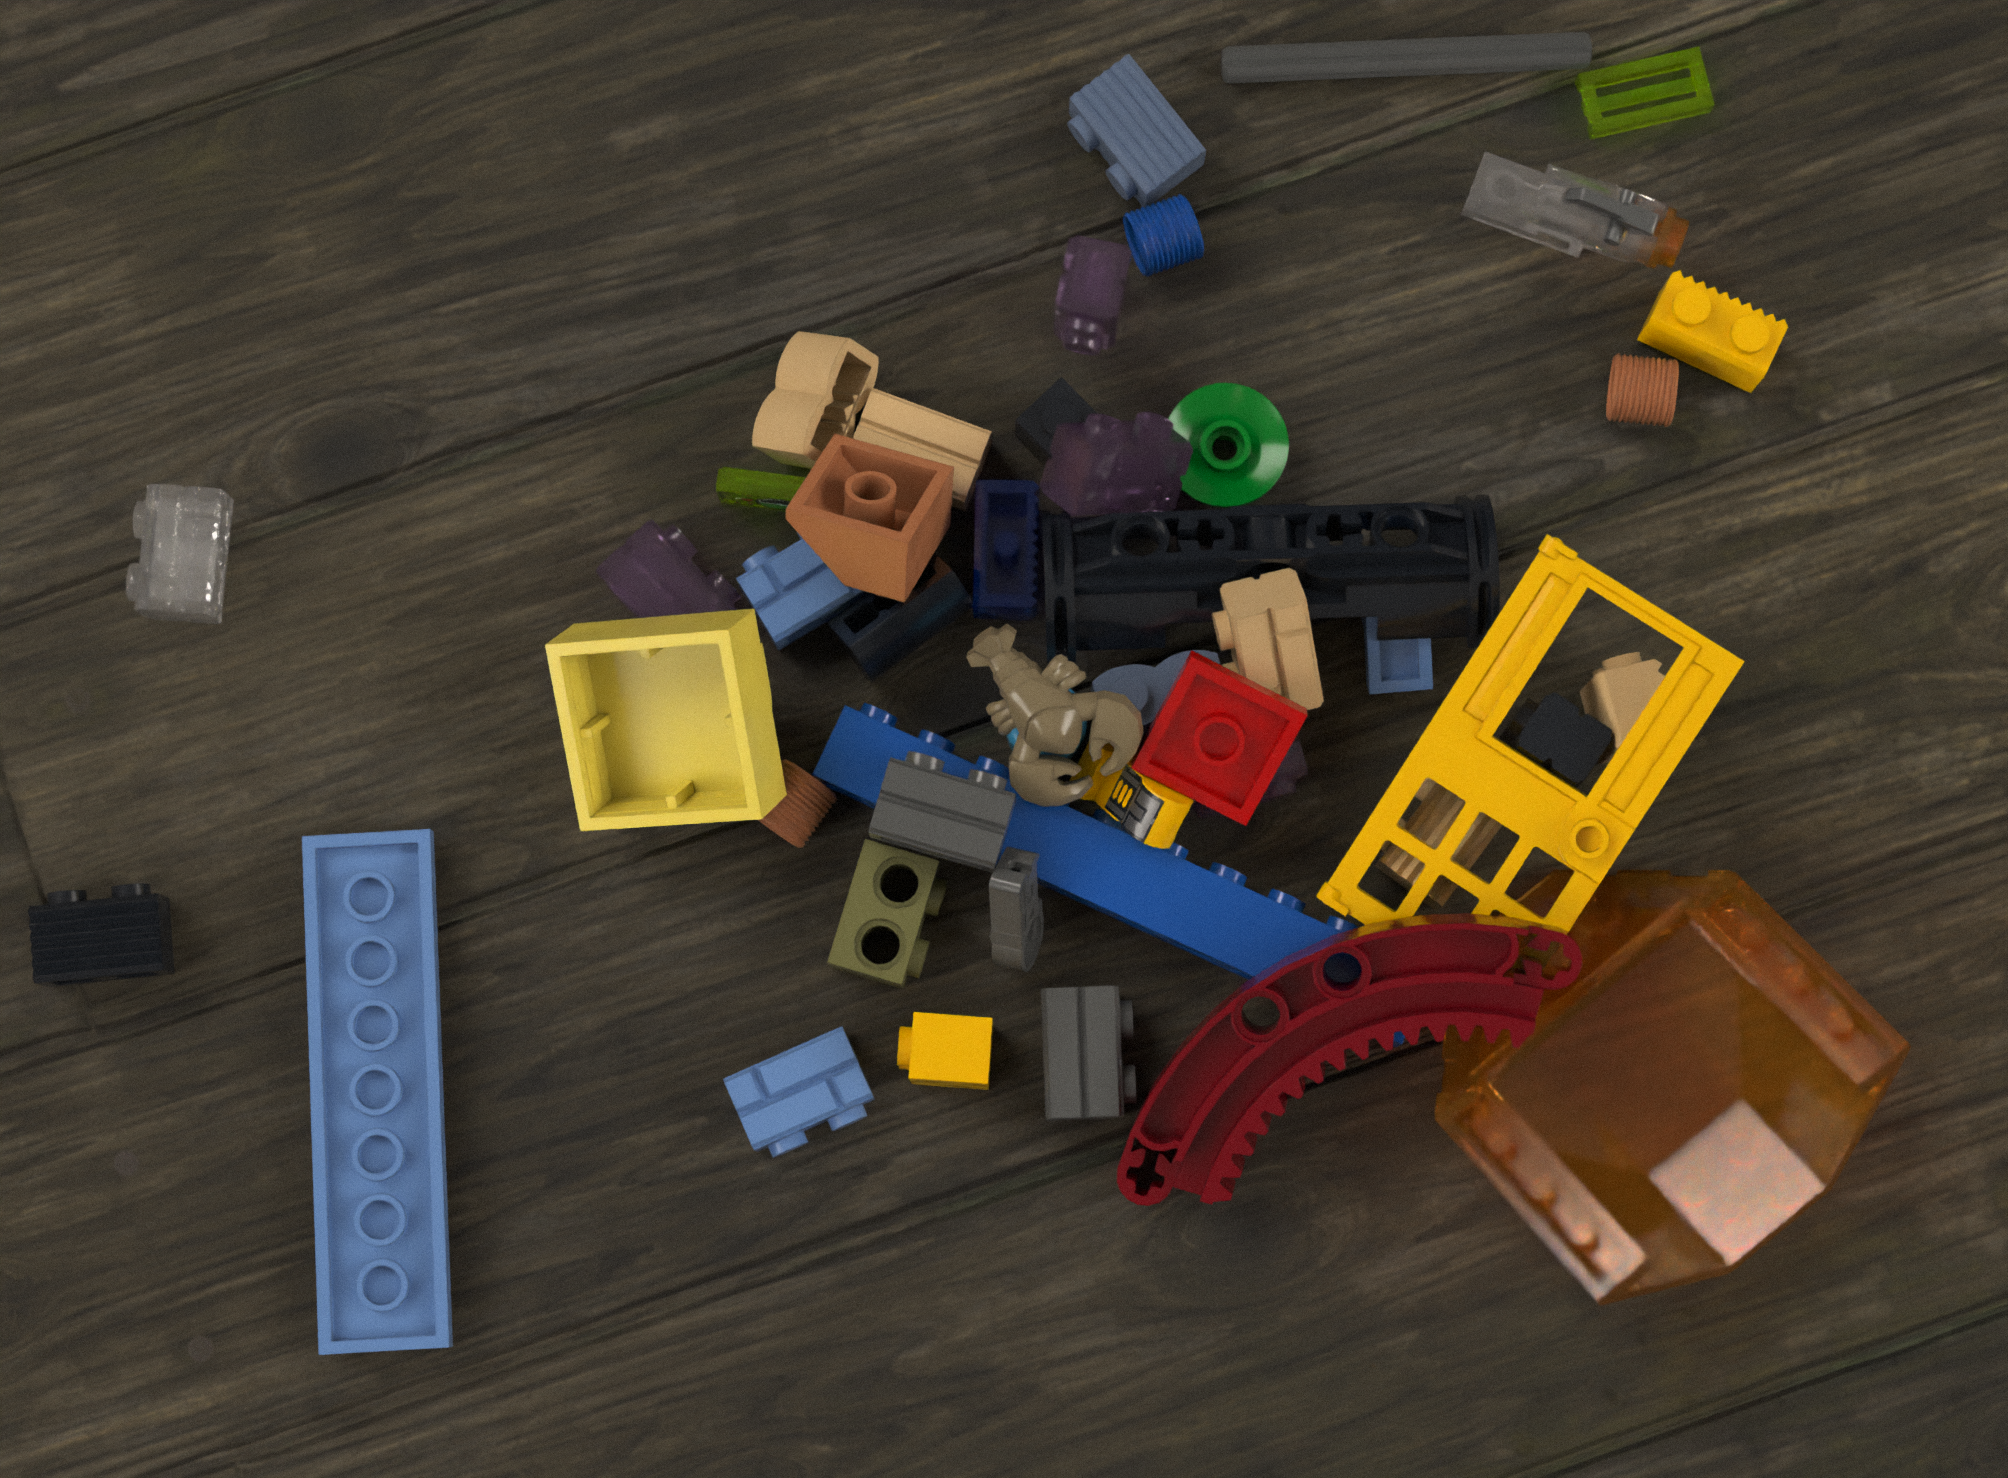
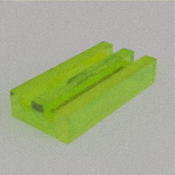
M1700 47L1578 73L1575 80L1578 93L1581 92L1583 100L1581 103L1583 115L1587 116L1589 125L1587 130L1590 139L1710 113L1715 105ZM1689 68L1691 77L1597 97L1595 90L1601 87ZM1695 91L1696 97L1609 117L1603 118L1601 113Z

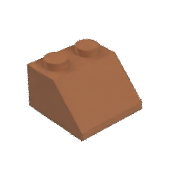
M834 433L787 506L786 520L845 586L905 603L950 527L954 466Z

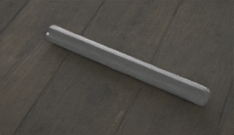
M1586 32L1227 46L1221 53V75L1226 83L1585 69L1589 66L1592 59V43L1590 35Z

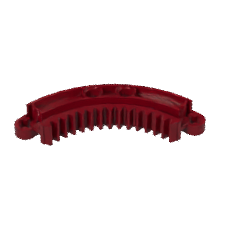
M1471 913L1432 914L1371 923L1332 935L1284 957L1246 981L1217 1005L1176 1050L1154 1082L1134 1121L1117 1168L1116 1180L1119 1190L1127 1200L1137 1205L1145 1206L1160 1203L1169 1195L1172 1187L1201 1195L1200 1201L1211 1205L1213 1202L1231 1201L1236 1180L1233 1178H1240L1245 1163L1243 1155L1252 1156L1257 1141V1136L1254 1133L1265 1136L1269 1131L1271 1122L1269 1113L1280 1117L1285 1113L1288 1100L1285 1093L1297 1099L1304 1096L1306 1084L1304 1076L1317 1084L1323 1082L1325 1060L1339 1071L1345 1069L1346 1049L1348 1048L1354 1051L1362 1060L1368 1058L1369 1040L1373 1038L1386 1051H1390L1393 1049L1394 1032L1401 1031L1410 1045H1416L1421 1027L1428 1026L1435 1041L1442 1042L1448 1025H1455L1461 1040L1468 1041L1475 1025L1483 1027L1487 1043L1493 1044L1502 1029H1508L1510 1031L1512 1047L1519 1049L1526 1038L1534 1033L1536 1016L1544 989L1558 990L1567 987L1576 980L1580 973L1582 954L1578 941L1571 933L1560 927L1514 917ZM1528 932L1533 933L1526 940V945L1540 951H1547L1551 941L1561 943L1563 956L1571 959L1568 967L1556 966L1553 975L1545 974L1542 972V963L1538 958L1522 954L1524 969L1512 968L1518 957V934L1528 936ZM1341 952L1351 954L1359 961L1362 971L1357 978L1350 982L1342 983L1335 981L1325 971L1324 963L1328 957ZM1263 996L1271 999L1277 1005L1280 1016L1274 1023L1259 1026L1247 1019L1243 1005L1251 998ZM1135 1138L1139 1140V1144L1134 1145ZM1147 1148L1160 1151L1155 1165V1172L1165 1176L1164 1181L1153 1180L1149 1189L1137 1186L1138 1175L1130 1172L1129 1166L1140 1167L1144 1161ZM1176 1148L1174 1156H1172L1168 1150Z

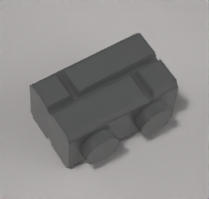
M912 751L907 752L905 761L890 757L868 833L870 838L993 873L999 861L1016 803V794L1005 791L1007 780L997 775L970 769L967 779L942 772L945 764L944 761Z
M1119 986L1041 989L1046 1121L1123 1118L1124 1104H1136L1135 1066L1122 1065L1121 1039H1133L1132 1000L1119 1001Z

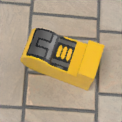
M1088 742L1078 762L1082 770L1070 779V781L1077 780L1087 775H1090L1092 778L1093 786L1080 799L1095 801L1116 821H1120L1121 827L1133 838L1155 848L1169 849L1194 802L1193 799L1131 769V760L1123 769L1108 776H1103L1100 768L1112 755L1114 747L1109 743L1105 744L1101 749V758L1093 762L1089 753Z

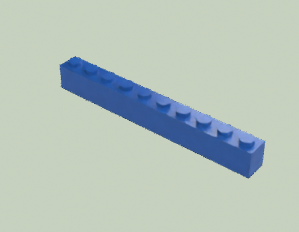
M863 703L860 711L846 705L844 706L812 774L814 778L829 789L875 809L890 757L905 761L908 751L922 753L944 761L945 764L942 772L967 779L970 769L1002 777L1007 780L1005 791L1016 794V803L999 860L1008 846L1039 853L1037 884L1247 980H1250L1294 952L1332 935L1358 928V926L1332 915L1329 916L1326 924L1303 914L1306 906L1304 902L1279 890L1271 889L1267 897L1244 887L1247 880L1245 875L1225 865L1212 862L1208 871L1186 861L1185 859L1189 851L1174 842L1169 849H1160L1144 844L1127 834L1121 827L1120 821H1116L1106 811L1095 809L1093 816L1090 817L1070 808V802L1062 806L1042 807L1023 800L1010 785L1009 768L984 756H979L976 764H973L952 754L956 747L953 742L924 729H921L918 738L894 728L898 720L897 717L867 703ZM1344 952L1333 954L1324 963L1328 976L1342 983L1354 980L1362 971L1357 958ZM1401 1031L1394 1032V1047L1402 1045L1405 1039Z

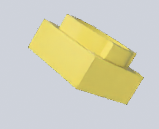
M755 609L575 623L545 644L580 831L763 819L787 795L772 712L770 682L763 643H760Z

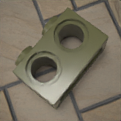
M865 839L827 961L828 965L837 970L904 989L908 975L919 978L930 941L919 938L926 914L938 917L948 885L947 879L938 877L941 868L940 862ZM893 870H908L918 879V889L915 895L905 902H893L882 893V882L886 875ZM878 930L892 932L900 942L898 954L892 961L886 964L872 963L863 954V945L866 938Z

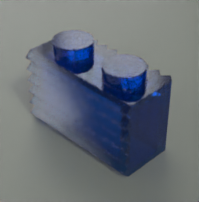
M976 481L974 618L1031 620L1037 615L1040 487L1034 481Z

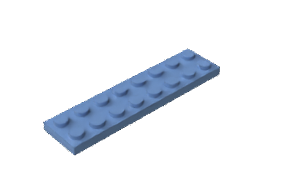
M431 829L302 836L319 1355L453 1347L434 831Z

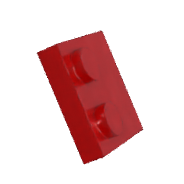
M1191 650L1138 747L1136 754L1132 758L1131 769L1246 826L1307 718V708Z

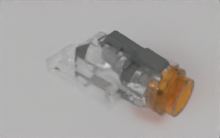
M1484 152L1461 213L1465 217L1577 258L1583 248L1618 261H1633L1655 269L1657 264L1668 268L1673 267L1690 223L1689 220L1676 216L1677 209L1669 207V204L1612 183L1588 178L1549 163L1543 173L1488 152Z

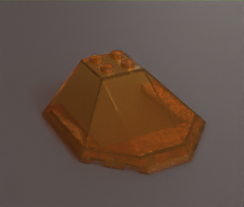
M1554 869L1516 901L1539 916L1546 917L1574 874V871L1572 869ZM1618 870L1617 875H1605L1569 930V933L1578 941L1582 954L1580 973L1576 980L1567 987L1558 990L1544 989L1536 1016L1534 1033L1526 1038L1519 1049L1512 1047L1510 1031L1508 1029H1502L1493 1044L1487 1043L1482 1026L1475 1025L1469 1040L1462 1041L1456 1026L1448 1025L1442 1050V1059L1445 1062L1441 1093H1437L1434 1119L1599 1306L1730 1274L1832 1190L1911 1050L1910 1044L1736 872H1731L1730 870H1708V876H1672L1670 870ZM1500 913V914L1498 915V916L1507 917V916H1505V915L1502 914V913ZM1528 932V936L1518 934V957L1513 966L1526 948V940L1533 933ZM1560 944L1548 962L1543 973L1553 975L1556 966L1568 967L1571 959L1563 956L1562 944Z

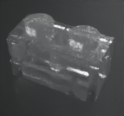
M147 484L146 501H137L133 512V534L136 539H142L139 563H131L129 565L126 577L127 598L129 601H135L134 610L145 618L207 624L221 623L234 500L224 490L208 487Z

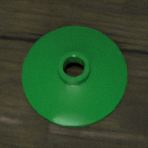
M1215 383L1198 388L1185 396L1176 405L1164 428L1162 452L1167 471L1182 492L1204 505L1230 508L1232 506L1250 504L1260 499L1273 488L1281 477L1287 462L1289 439L1287 428L1280 412L1263 394L1241 384ZM1221 440L1229 441L1234 445L1236 455L1230 460H1220L1213 454V445Z

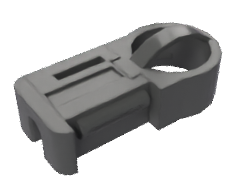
M1008 846L991 875L989 881L991 916L989 937L992 943V961L996 966L1028 972L1034 965L1039 953L1044 929L1042 899L1038 898L1037 884L1039 853Z

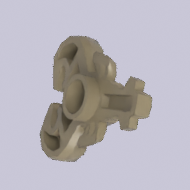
M1009 624L1004 625L1000 629L991 626L974 638L973 648L967 652L966 657L971 667L989 666L991 668L993 679L999 687V693L1004 698L1000 701L989 703L986 707L994 727H998V734L1006 736L1014 728H1017L1019 732L1009 757L1010 785L1023 800L1042 807L1062 806L1083 797L1093 786V780L1090 775L1065 782L1058 779V777L1065 774L1075 776L1082 770L1081 766L1065 757L1040 754L1041 751L1060 755L1074 753L1080 742L1082 721L1092 720L1089 736V753L1093 762L1101 758V749L1105 744L1109 743L1114 747V752L1100 768L1101 774L1108 776L1123 769L1136 754L1144 733L1141 712L1126 695L1106 690L1071 693L1069 689L1077 686L1087 678L1085 671L1079 670V666L1074 662L1068 661V658L1062 654L1056 655L1047 667L1042 670L1036 662L1031 661L1023 652H1018L1012 647L1017 633L1016 629Z

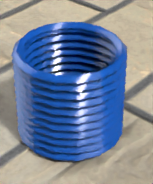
M1180 193L1177 196H1172V198L1168 197L1167 200L1157 201L1156 204L1152 203L1151 206L1146 205V207L1142 206L1135 211L1131 210L1130 213L1126 212L1123 216L1124 230L1131 253L1140 272L1146 277L1153 274L1156 275L1158 272L1161 273L1163 270L1167 271L1174 266L1178 267L1179 264L1183 265L1184 263H1189V261L1201 259L1204 255V243L1198 221L1189 201Z

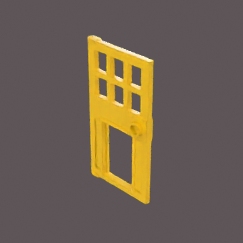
M1547 534L1538 547L1539 553L1328 882H1324L1316 897L1345 917L1349 914L1363 924L1368 925L1414 916L1439 875H1443L1479 899L1471 914L1490 915L1493 910H1498L1507 917L1560 927L1569 932L1745 661L1579 558V553L1565 545L1561 539ZM1587 588H1590L1684 648L1590 793L1586 795L1493 735ZM1426 778L1432 779L1465 801L1463 809L1437 848H1433L1398 825L1400 818ZM1480 812L1485 813L1520 837L1491 883L1486 882L1452 860V855ZM1386 840H1389L1425 864V868L1396 911L1358 886ZM1534 847L1540 848L1574 871V874L1546 917L1539 916L1505 893ZM1551 941L1547 951H1540L1526 946L1522 954L1538 958L1542 963L1543 972L1561 943ZM1522 954L1513 968L1524 969Z

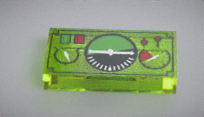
M722 467V469L718 470L716 493L720 503L786 511L787 506L806 477Z

